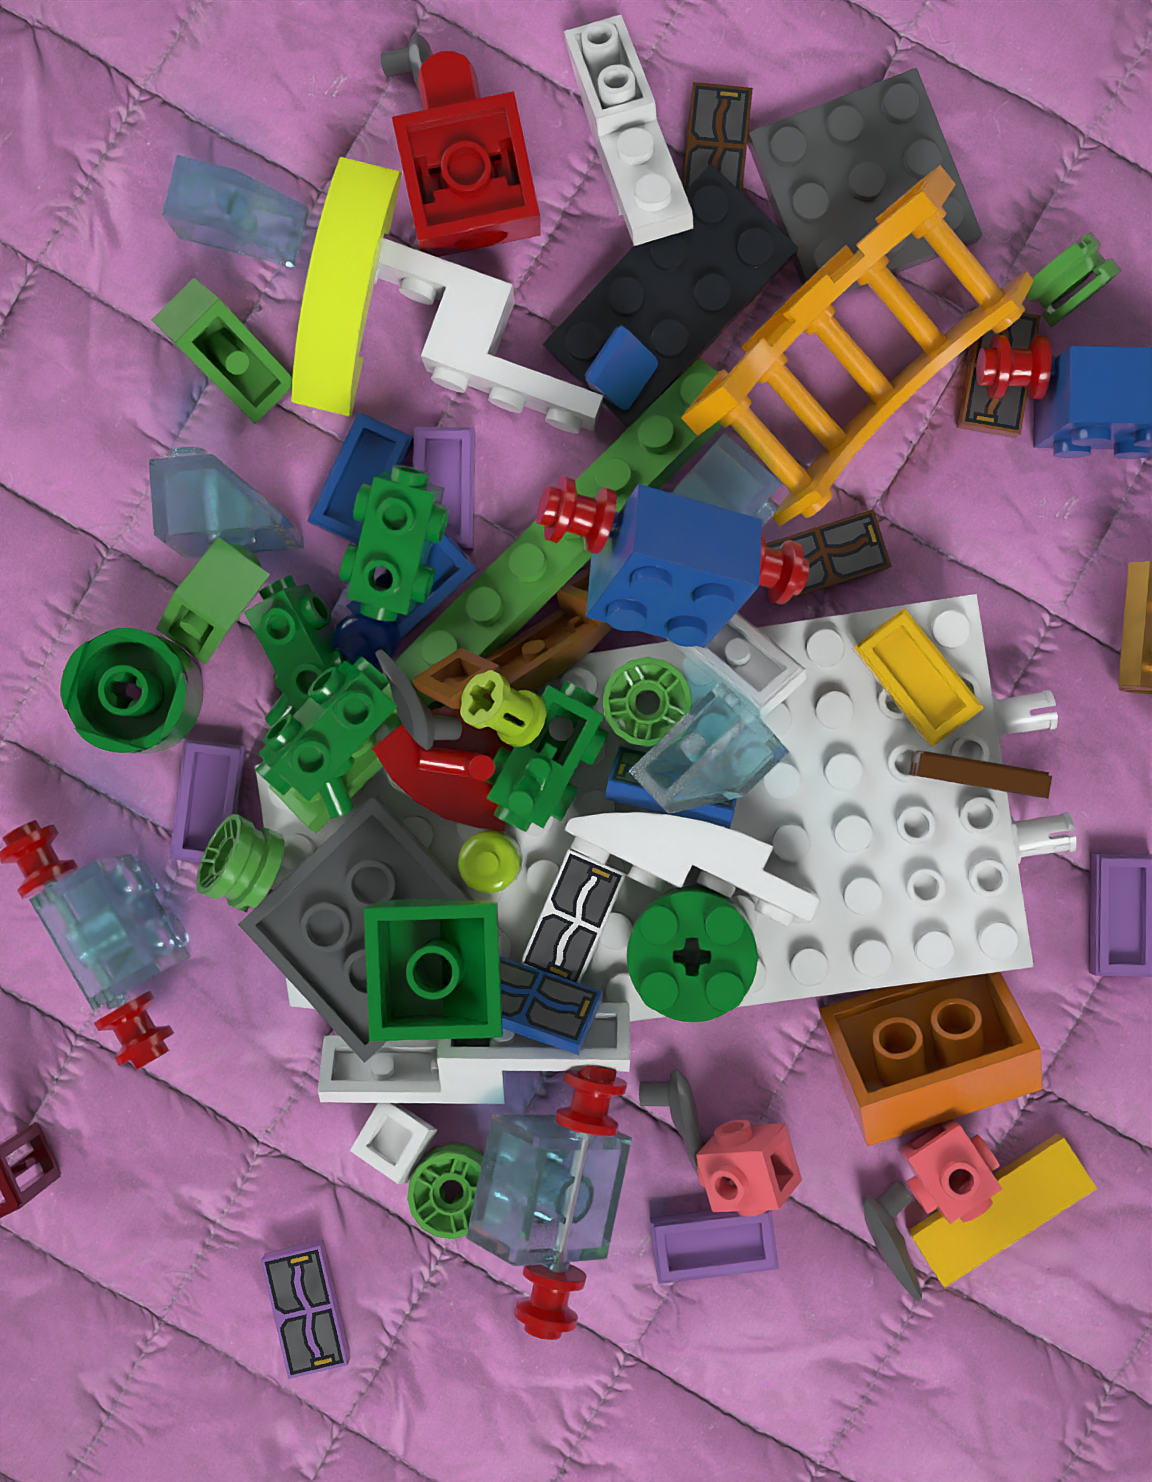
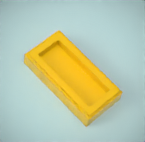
M905 607L852 648L929 747L937 745L984 709Z

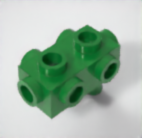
M393 465L391 473L384 471L375 475L372 485L363 483L358 491L354 504L353 519L363 522L358 546L349 544L344 553L340 568V580L350 583L347 599L361 602L360 613L367 617L381 621H396L398 613L408 615L417 607L418 602L425 604L429 598L435 576V568L427 566L432 542L440 544L443 539L450 509L447 506L441 505L445 488L431 484L429 481L430 474L422 470ZM382 566L391 572L393 576L391 586L375 582L374 574L376 567Z
M292 575L283 577L261 589L259 594L263 601L244 611L247 620L276 671L273 674L274 681L283 692L265 716L266 722L271 727L284 715L291 714L293 716L310 698L308 691L311 685L325 670L330 667L338 668L344 662L343 659L351 665L357 661L349 649L341 646L330 625L332 620L330 610L322 597L313 592L308 584L297 586ZM336 642H338L340 647L336 648Z
M362 656L353 665L345 660L338 668H328L311 685L308 691L310 698L293 716L291 714L284 715L268 730L263 740L266 745L258 753L264 761L255 771L283 796L293 787L309 802L319 791L330 817L336 818L347 814L354 806L340 776L346 774L352 768L355 762L352 755L397 707L382 692L390 682Z
M566 680L560 691L547 685L543 695L540 696L546 705L547 713L545 724L540 734L531 743L523 747H514L512 752L500 747L493 759L495 765L494 773L489 779L484 780L494 785L487 799L498 804L494 815L525 832L528 831L532 823L544 829L550 816L559 821L563 820L579 788L568 782L580 760L592 766L609 732L599 728L605 715L593 709L599 698ZM558 716L570 719L574 728L571 737L564 741L555 740L549 732L550 722ZM516 718L515 724L522 726L524 721Z

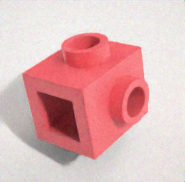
M953 1119L933 1125L898 1149L915 1175L907 1180L906 1183L927 1214L937 1209L950 1224L958 1218L962 1222L977 1218L992 1206L993 1201L990 1197L1002 1190V1187L992 1174V1171L1000 1165L989 1147L978 1134L969 1139L961 1125Z
M734 1120L717 1127L714 1131L715 1135L696 1154L698 1178L701 1185L706 1189L712 1212L737 1211L740 1216L750 1217L762 1214L768 1210H779L802 1181L786 1123L750 1125V1122L747 1120Z

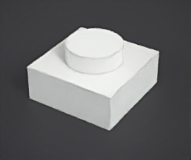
M377 1103L350 1151L397 1184H406L435 1136L437 1129L399 1103Z

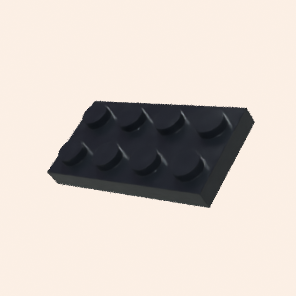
M711 163L685 190L692 210L693 229L633 246L542 344L544 349L587 390L592 391L585 379L586 372L616 327L620 328L622 325L629 330L656 357L658 366L628 410H620L603 398V405L627 428L709 348L798 252L799 247Z

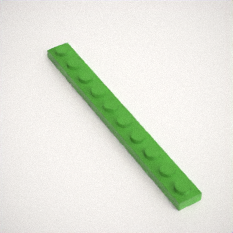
M698 358L575 480L577 494L594 498L603 487L615 490L617 495L616 511L619 513L638 484L660 489L722 427L718 421L697 436L681 419L693 401L718 372ZM535 520L394 661L408 678L413 688L415 689L412 680L414 677L460 648L484 658L506 644L591 558L592 553L587 552L584 548L583 537L566 532L558 543L547 541L544 537V526L537 524ZM388 684L382 692L393 701ZM415 689L430 710L442 708L445 705ZM396 708L352 755L355 759L352 768L346 774L340 776L350 799L383 767L371 748L402 724ZM271 785L269 786L280 800L314 833L317 834L332 818L319 791L308 802L293 787L283 796Z

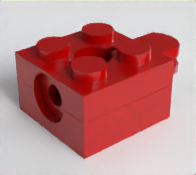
M440 51L431 55L421 65L418 76V87L423 110L392 117L421 252L441 257L541 236L540 212L514 91L481 98L474 67L465 55L454 51Z

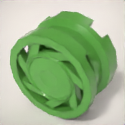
M1092 232L1086 234L1082 238L1083 241L1079 244L1076 242L1033 277L1034 282L1026 297L1030 302L1038 300L1044 308L1042 317L1051 328L1097 293L1122 271L1113 258L1105 260L1099 253L1098 249L1101 243ZM1094 272L1097 277L1062 305L1059 300L1070 294Z

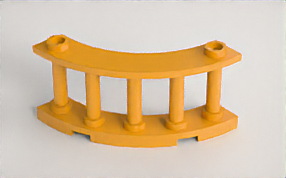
M941 165L931 171L875 218L879 225L856 244L859 248L856 253H853L845 245L808 279L745 342L741 348L746 354L728 374L725 369L720 370L681 417L697 436L718 421L724 428L731 425L790 492L772 516V519L779 527L800 513L805 518H809L820 511L832 498L834 493L830 487L869 438L903 403L977 339L991 329L995 334L1002 332L1012 325L1025 311L1022 303L1034 282L1030 274L1025 271L1001 289L943 219L947 212L943 209L942 205L956 184ZM910 233L916 239L922 236L980 305L945 334L940 331L886 266L890 260L885 254ZM855 281L860 286L867 283L924 350L891 382L833 317L836 309L831 303ZM803 331L808 336L815 333L872 399L843 429L837 425L785 365L788 358L783 352ZM757 382L759 384L767 382L824 446L825 449L806 471L749 408L752 401L747 395Z

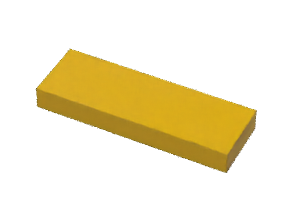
M1056 1133L993 1174L1002 1190L990 1197L993 1201L992 1206L977 1218L967 1222H962L958 1218L950 1224L936 1211L907 1230L944 1288L1097 1189L1062 1135Z

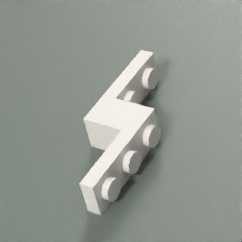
M383 238L374 284L377 283L379 278L399 285V291L404 296L423 304L432 305L435 299L441 301L421 354L426 371L433 373L431 377L433 382L461 393L466 391L467 386L489 393V402L511 412L522 413L525 406L547 414L545 421L548 424L566 432L579 433L581 427L595 431L602 411L603 395L495 357L515 303L513 284Z
M601 1002L579 1055L503 1029V1036L500 1038L388 1041L364 1063L340 1036H324L318 1083L320 1102L505 1104L506 1071H580L590 1065L615 1069L618 1072H629V1003Z

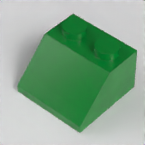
M445 898L378 900L364 908L369 1041L500 1038L503 1036L498 902Z

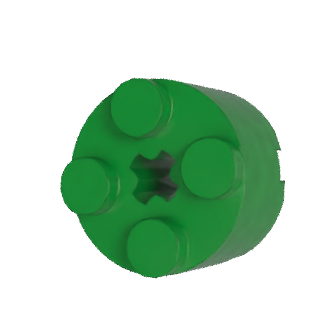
M115 628L105 631V633L96 636L89 642H84L72 653L63 670L60 696L64 709L68 711L71 721L76 727L74 729L89 744L109 752L149 754L175 747L190 732L201 711L203 685L198 664L182 647L173 641L135 628ZM128 684H136L137 687L142 689L139 701H134L131 696L125 695Z
M686 885L681 888L675 887L653 899L638 916L629 937L627 967L636 991L646 1006L673 1020L692 1023L704 1022L732 1011L741 1004L756 975L758 962L757 945L751 924L746 915L730 898L705 886ZM686 938H698L700 949L711 951L710 955L700 957L698 966H687L685 957L675 955L674 950L684 949Z

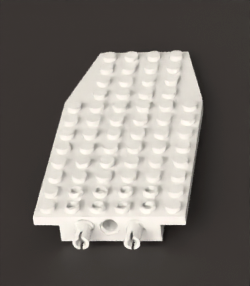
M977 594L758 627L757 629L806 668L807 679L762 720L669 641L589 653L564 673L532 692L542 696L547 685L560 691L566 680L599 698L593 709L605 715L602 703L605 686L614 671L630 660L651 657L665 660L681 672L689 684L693 703L690 719L681 733L666 744L646 747L629 743L618 736L604 716L599 728L609 732L592 766L580 760L568 782L579 788L563 820L559 821L550 816L544 829L532 823L527 832L506 823L504 833L513 837L519 844L523 855L522 870L517 880L509 887L493 894L480 893L467 885L462 879L458 868L459 852L463 844L473 835L490 829L476 828L444 819L419 805L390 778L384 767H382L351 798L354 806L353 809L343 816L331 818L317 834L306 827L269 788L270 784L256 772L264 827L282 834L285 841L284 855L280 869L273 882V891L370 798L379 796L475 901L498 902L499 927L504 931L499 936L500 956L520 963L566 853L576 837L564 831L569 819L603 813L639 812L664 814L605 798L608 779L619 746L741 775L730 829L773 846L763 871L821 899L810 922L794 916L789 927L755 911L754 908L759 900L758 898L738 888L735 889L730 899L739 906L750 922L758 953L754 981L738 1007L1030 968L1034 966L1018 864H1020L1021 857L1076 851L1075 835L1063 834L1048 837L1050 833L1075 830L1070 813L1063 812L1060 815L1015 821L1010 815L1007 792L908 774L912 753H916V751H929L1003 764L999 743L1002 740V735L1056 729L1058 723L1057 712L1030 715V710L1056 706L1051 690H1043L1040 693L1004 699H996L995 695L992 694ZM904 607L984 707V709L934 747L928 746L852 649ZM642 691L637 695V709L642 714H653L660 707V697L656 692ZM558 716L550 722L549 732L555 740L564 741L573 734V724L567 717ZM610 854L606 863L626 871L627 874L580 984L602 991V1002L629 1003L630 1022L666 1017L646 1006L636 991L628 972L627 946L634 924L642 910L653 899L677 886L667 882L662 893L628 877L633 864ZM691 866L682 886H704L696 882L702 870ZM693 937L686 938L684 949L674 950L675 955L685 957L687 966H698L700 957L710 955L711 951L700 949L698 938ZM286 978L290 1006L315 1009Z

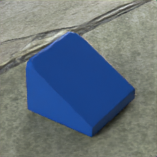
M621 325L620 328L616 327L586 372L585 379L592 391L603 395L604 399L620 410L626 411L632 406L656 370L658 361L629 330Z

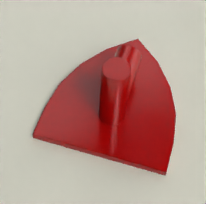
M447 706L433 709L431 713L432 715H449L460 718L462 732L457 741L433 740V746L426 750L412 738L403 724H401L371 748L390 778L419 805L450 821L476 828L505 832L506 822L494 815L498 804L487 799L494 785L484 781L489 779L494 773L495 765L493 759L500 747L511 752L514 749L513 746L500 739L496 730L488 726L477 729L463 720L460 709H452Z

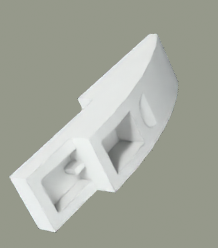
M622 15L564 31L566 46L595 146L619 216L623 215L634 246L693 229L692 210L657 122L655 100Z
M639 812L603 813L571 818L564 831L576 836L570 848L604 865L610 854L615 855L633 864L628 877L661 893L667 882L681 888L691 866L702 870L696 882L729 898L732 897L735 889L738 888L759 899L754 908L755 911L789 927L794 916L810 922L821 900L763 871L773 846L741 832L712 823L664 814Z

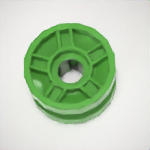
M651 657L630 660L616 669L606 683L602 701L605 718L613 731L629 743L646 747L666 744L678 736L690 719L693 704L689 684L681 672L667 661ZM652 691L658 694L660 697V707L655 713L646 715L638 711L637 695L640 692Z
M237 814L227 817L215 831L202 856L196 879L198 893L215 900L224 896L229 906L246 913L249 909L248 906L255 909L265 898L280 869L285 843L282 834L265 827L256 830L251 820Z
M451 1141L450 1144L439 1147L434 1146L422 1156L409 1181L407 1200L412 1217L423 1230L435 1237L456 1239L470 1235L483 1225L492 1208L496 1179L492 1165H489L480 1150L468 1143ZM447 1180H456L463 1187V1192L455 1195L453 1201L445 1199L446 1192L442 1184Z

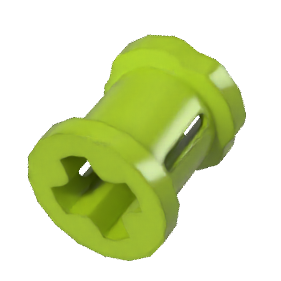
M493 670L475 675L467 683L462 693L460 714L463 720L477 729L488 726L496 730L500 739L513 747H523L531 743L540 734L545 724L547 713L543 699L529 690L516 691L512 689L506 677ZM489 693L495 702L493 703L484 698L483 694ZM513 715L524 721V724L522 726L515 724L511 716Z

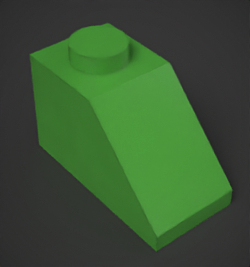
M195 277L151 319L254 424L292 388L293 377L231 310Z
M218 536L175 590L156 629L206 664L256 597L270 574L261 568L259 559L247 548L235 543L229 545Z

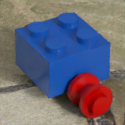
M994 335L989 348L980 349L976 366L977 383L979 386H986L989 398H1002L1008 386H1024L1028 398L1034 399V448H1053V456L1059 458L1091 455V449H1114V457L1118 459H1140L1152 456V347L1070 346L1055 359L1051 355V345L1047 336H1034L1028 348H1011L1006 335Z
M562 476L555 487L547 485L544 488L538 504L536 523L544 526L545 540L558 543L566 532L583 537L585 550L592 553L586 617L606 622L618 630H637L668 638L672 643L679 646L705 648L758 589L759 585L767 587V596L771 602L785 604L792 595L801 593L808 579L809 560L804 558L802 545L798 542L787 540L782 543L778 550L766 547L765 537L762 533V519L645 485H637L618 513L616 511L617 495L615 490L603 487L594 498L577 494L574 478Z

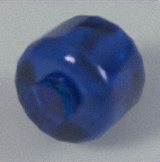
M360 609L343 618L337 624L333 633V649L339 651L343 661L346 660L351 665L362 656L378 670L381 668V665L375 653L382 649L392 659L400 646V631L395 621H381L367 617L360 613Z

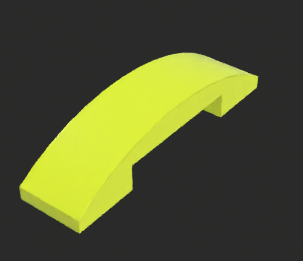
M344 157L339 158L322 210L306 278L293 365L291 402L352 417L364 357L359 356L383 237L384 234H390L402 176L400 171Z

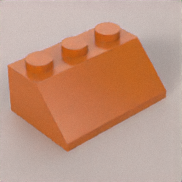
M1001 972L884 987L819 1009L846 1097L867 1147L1043 1090L1041 1048Z

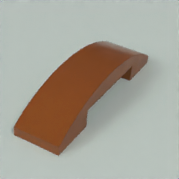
M591 565L571 577L556 592L560 606L559 610L484 658L466 649H458L414 677L412 680L415 689L452 709H461L462 693L467 683L477 674L493 670L506 677L512 689L516 691H533L564 673L589 653L612 629L606 622L586 617ZM489 693L483 694L484 698L493 703L495 702Z

